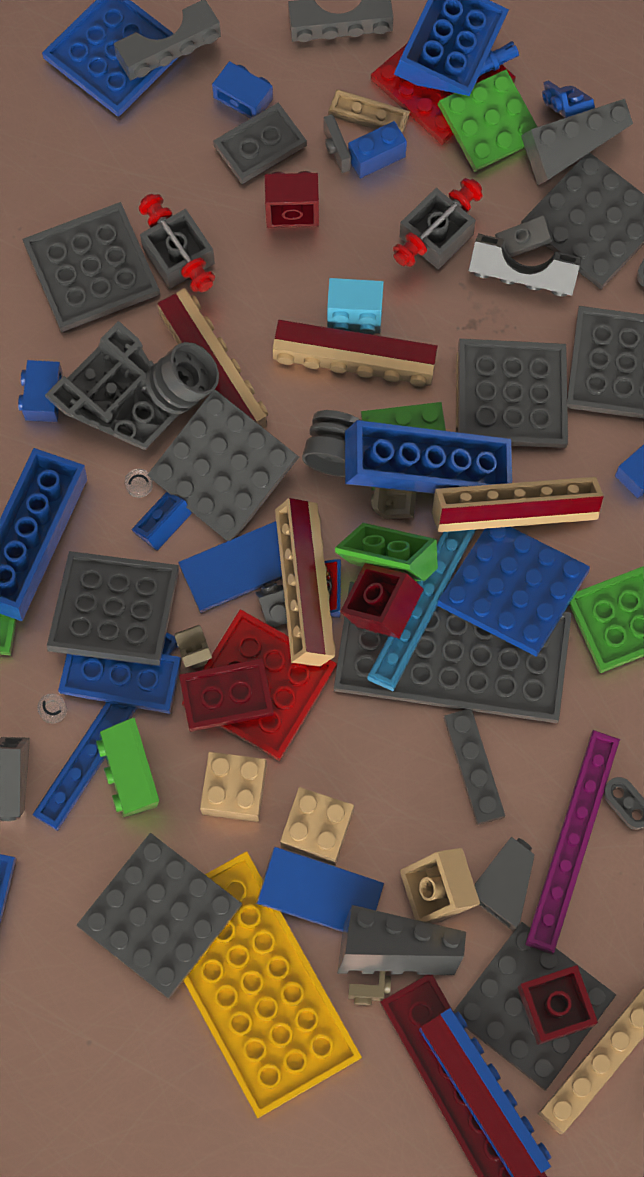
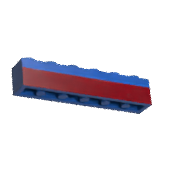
M449 1008L421 1026L419 1029L420 1033L510 1176H538L551 1167L548 1162L551 1159V1155L542 1142L538 1145L531 1135L535 1132L532 1125L525 1116L520 1118L514 1107L518 1104L508 1089L506 1091L502 1090L497 1082L501 1079L499 1073L492 1063L487 1065L481 1057L484 1050L475 1037L469 1038L464 1030L468 1025L459 1011L454 1013Z

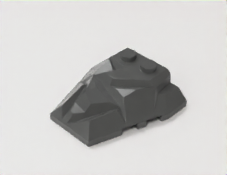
M119 321L100 339L99 346L68 378L63 376L45 394V397L65 415L143 450H146L179 416V414H171L162 410L152 400L147 391L146 375L154 363L147 358L139 338Z

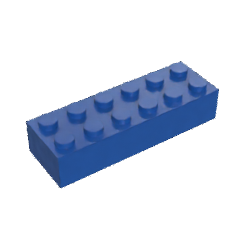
M359 420L345 430V484L435 494V489L512 483L511 439Z
M33 448L0 518V614L23 621L87 482L85 465Z

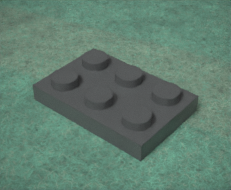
M278 102L213 140V144L240 183L244 184L306 147L307 140Z

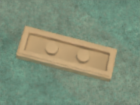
M337 89L328 110V115L332 114L336 118L375 130L395 121L403 134L410 111Z

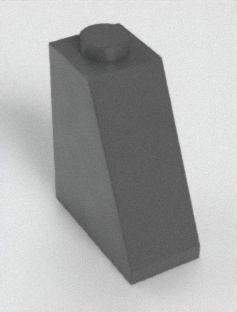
M0 738L1 821H14L17 817H21L25 811L30 738Z
M511 837L474 886L480 901L479 905L514 932L520 924L535 854L531 852L532 847L520 838L515 840Z

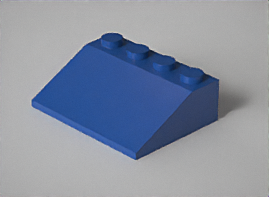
M428 0L399 60L394 75L417 86L470 96L509 9L490 0Z

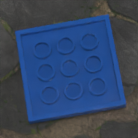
M96 0L42 52L43 58L117 117L178 59L176 58L168 65L160 66L150 71L144 77H137L130 81L116 58L114 43L135 32L155 40L164 39L174 34L131 0Z
M512 527L484 529L439 598L438 606L537 657L589 573L590 566Z

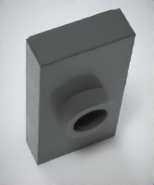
M332 114L325 116L324 133L327 137L325 144L328 153L334 154L341 173L348 172L351 169V155L335 117Z
M544 215L495 234L496 238L504 239L507 252L511 257L553 242L547 218Z

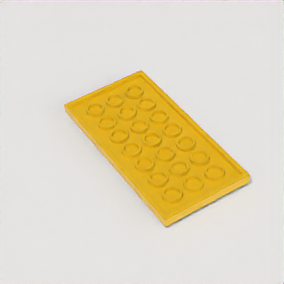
M246 851L205 874L241 902L242 906L187 975L184 983L257 1118H260L362 1059V1056L282 913L256 904L263 879Z

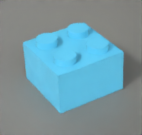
M329 278L327 327L371 335L380 333L384 281Z

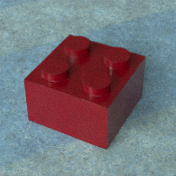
M301 171L288 174L283 172L265 174L267 228L319 227L318 173Z
M364 563L340 613L358 628L400 639L424 589L407 573Z
M578 965L521 983L518 986V991L537 1045L593 1027L598 1023Z

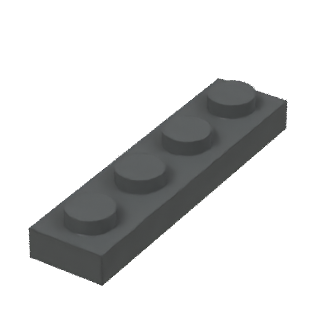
M466 709L444 715V721L476 824L480 825L504 818L503 806L473 711Z

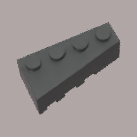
M622 99L531 129L521 135L537 185L549 180L632 125L633 122L626 100Z
M352 905L343 927L337 974H348L349 971H361L362 974H374L375 971H391V974L402 975L404 971H416L418 975H455L464 957L466 931Z

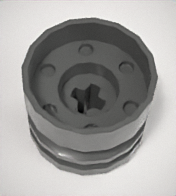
M189 342L176 345L165 357L152 365L146 375L147 391L152 400L162 410L171 414H182L190 410L199 400L204 399L214 391L219 381L217 364L212 356L203 347Z
M317 411L312 419L313 425L310 427V435L312 437L307 439L302 455L304 463L324 474L345 477V430L357 420H362L340 411Z

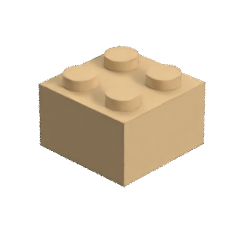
M209 752L200 806L202 815L259 822L267 768L266 759Z
M299 787L280 841L281 848L336 866L354 812V805Z
M462 848L438 851L400 870L415 920L427 923L442 922L480 904Z

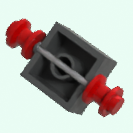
M464 178L460 182L461 189L459 191L453 189L449 193V198L438 188H435L400 222L399 237L406 243L404 245L396 244L393 247L395 253L393 257L398 264L412 267L415 264L414 257L419 254L439 269L474 235L476 220L467 212L471 209L470 202L472 200L479 201L483 197L482 187L476 180Z
M149 194L141 200L139 211L142 215H149L148 225L151 228L140 234L142 248L168 288L171 289L191 278L190 288L192 291L205 292L213 286L215 275L211 271L206 272L205 269L215 264L214 252L199 227L186 209L172 216L170 208L162 207L164 200L161 195Z

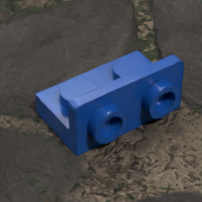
M549 80L543 82L545 90L542 91L544 103L563 117L567 118L595 109L593 98L576 87L565 86L559 88Z

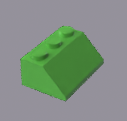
M362 523L335 547V553L350 564L363 567L364 563L404 572L415 581H425L438 569L437 539Z
M135 717L100 731V740L96 741L100 757L105 756L108 767L104 768L108 785L114 784L116 795H112L116 812L122 811L124 818L157 808L159 798Z

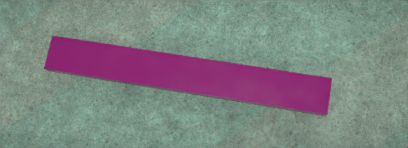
M595 730L591 733L525 942L527 946L552 955L555 952L620 739Z

